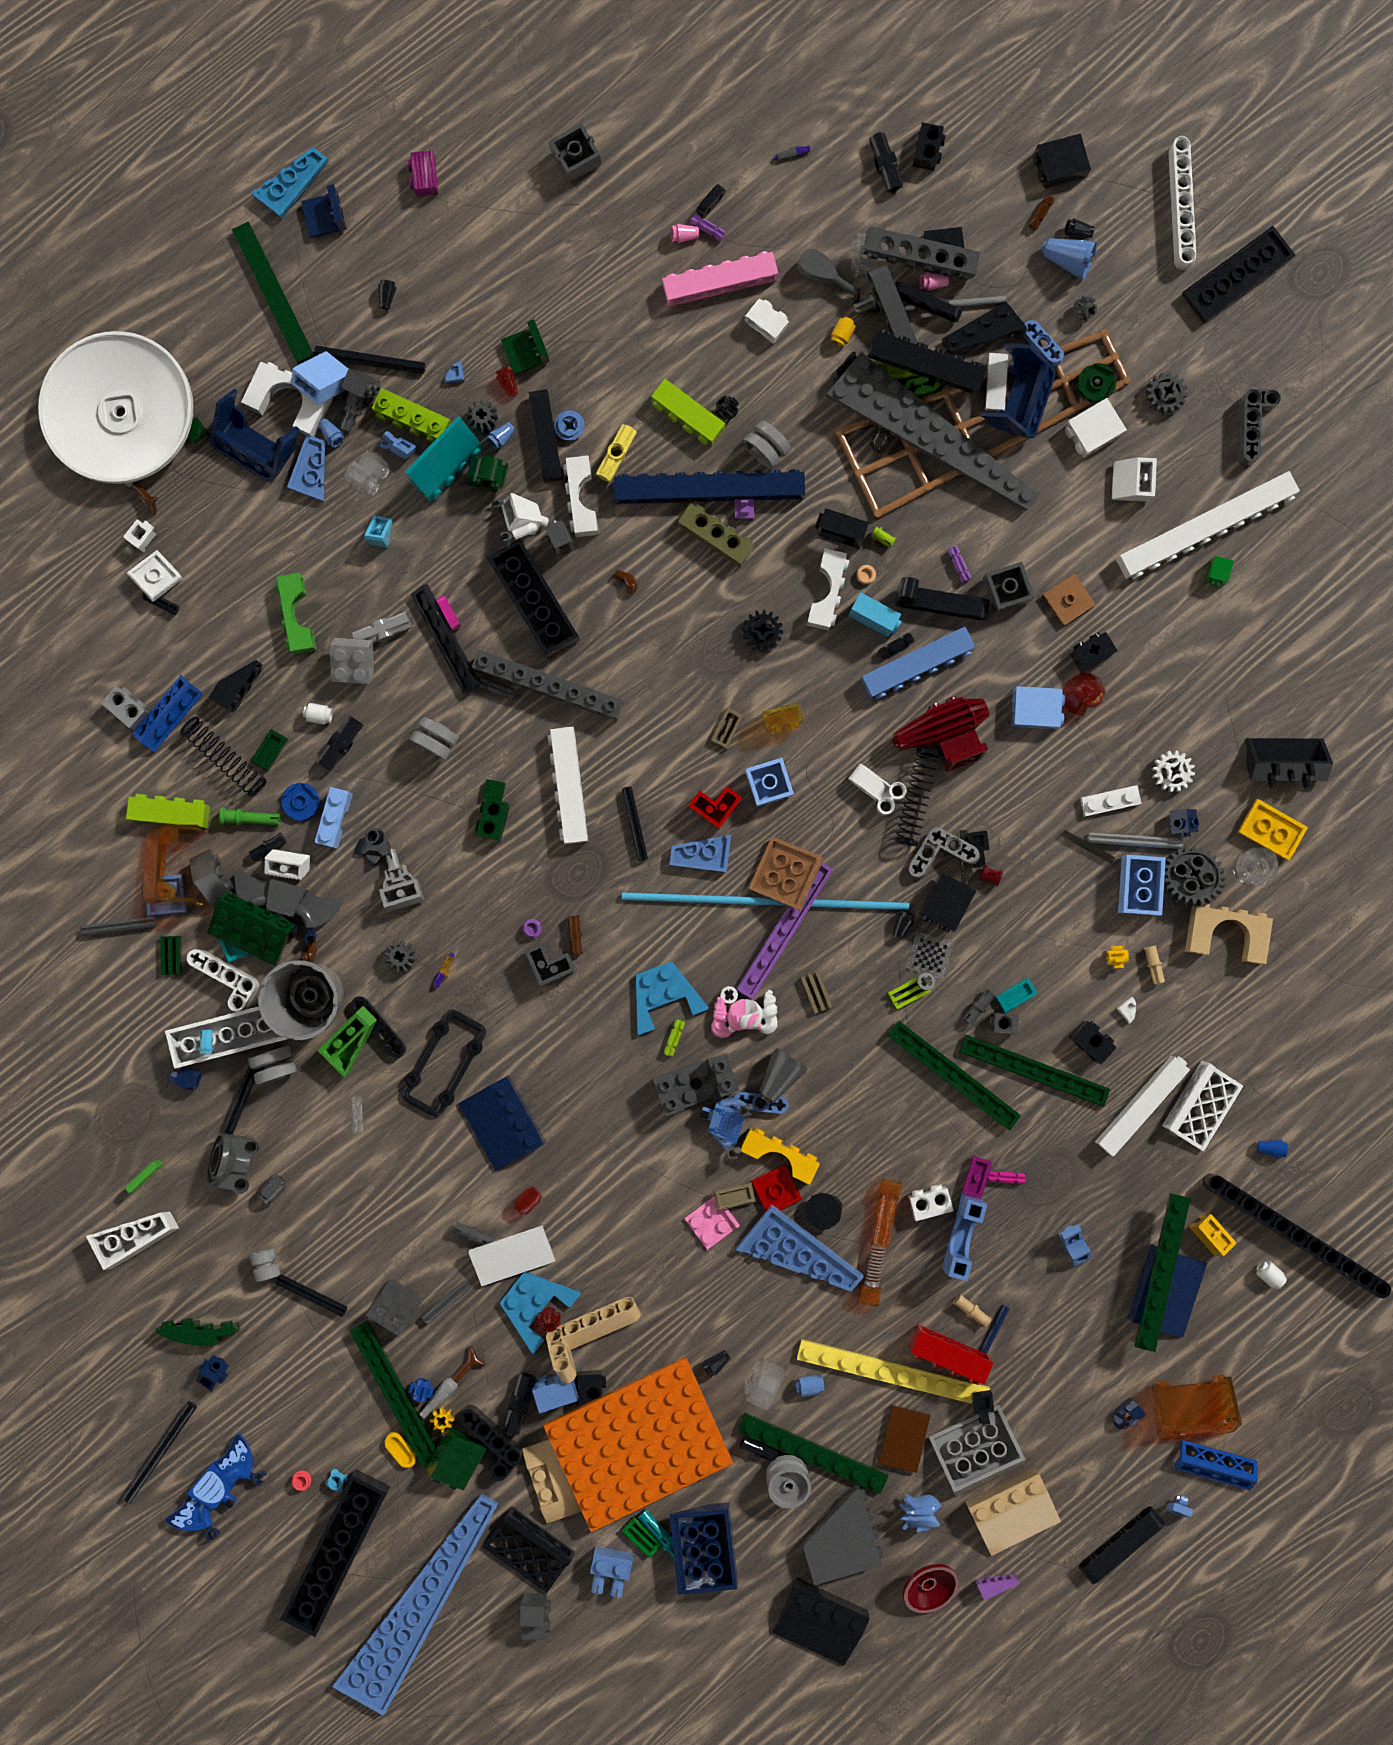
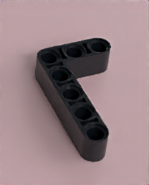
M903 577L897 587L895 606L974 620H987L990 602L988 599L919 588V580L912 577Z

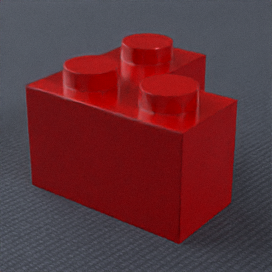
M727 786L716 801L699 790L688 805V808L720 830L742 800V797Z

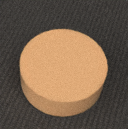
M870 565L861 566L857 571V580L863 585L871 584L876 577L875 569Z

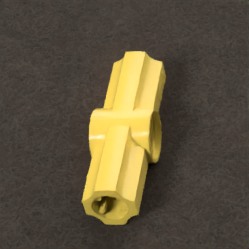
M622 424L613 443L608 447V452L596 473L600 479L611 483L620 464L625 460V455L637 434V431L632 427ZM620 450L622 453L620 456L615 457L612 455V452Z

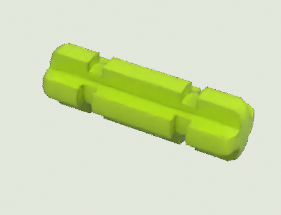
M675 1020L674 1029L671 1030L667 1041L668 1045L664 1049L665 1055L670 1057L674 1055V1048L677 1047L682 1033L681 1029L683 1030L685 1025L684 1021Z

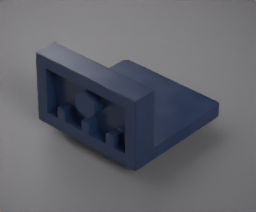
M334 184L327 186L328 193L324 196L301 202L311 238L347 230L339 195Z

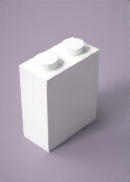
M1108 398L1070 419L1064 426L1066 435L1070 439L1072 438L1077 453L1082 454L1083 458L1121 437L1127 430Z

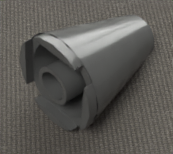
M776 1048L773 1051L759 1090L762 1094L760 1098L768 1103L771 1101L776 1102L806 1073L808 1068Z

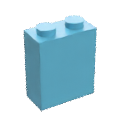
M861 592L848 617L887 638L890 634L894 635L902 622L899 620L900 613Z

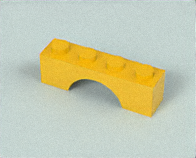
M755 1127L754 1130L749 1128L740 1147L741 1152L756 1159L768 1152L781 1153L791 1163L792 1176L809 1185L811 1184L820 1165L816 1161V1156L810 1153L804 1155L799 1152L800 1149L791 1144L787 1147L781 1144L783 1140L773 1135L769 1138L759 1128Z

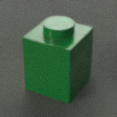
M1219 556L1213 557L1210 560L1204 582H1208L1210 586L1217 588L1226 585L1229 582L1234 561Z

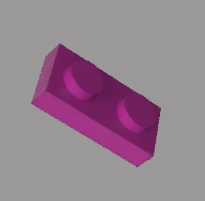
M972 1156L962 1189L963 1194L979 1199L982 1198L992 1161Z

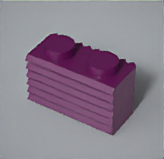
M433 151L411 152V160H408V169L413 175V178H409L411 190L415 191L416 196L439 194Z

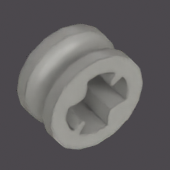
M922 973L917 978V984L921 989L929 990L934 987L935 978L930 973ZM929 976L931 984L923 986L921 984L923 982L921 981L922 977L927 978Z

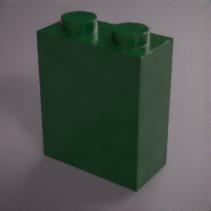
M449 1427L426 1468L430 1476L429 1478L436 1483H446L451 1489L456 1490L458 1488L464 1491L487 1448L478 1438Z

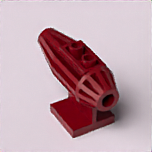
M951 697L944 704L939 705V703H935L929 706L924 714L894 732V737L891 738L892 743L900 751L939 744L947 761L944 765L947 772L982 759L988 751L986 743L981 744L975 729L989 717V709L982 698Z

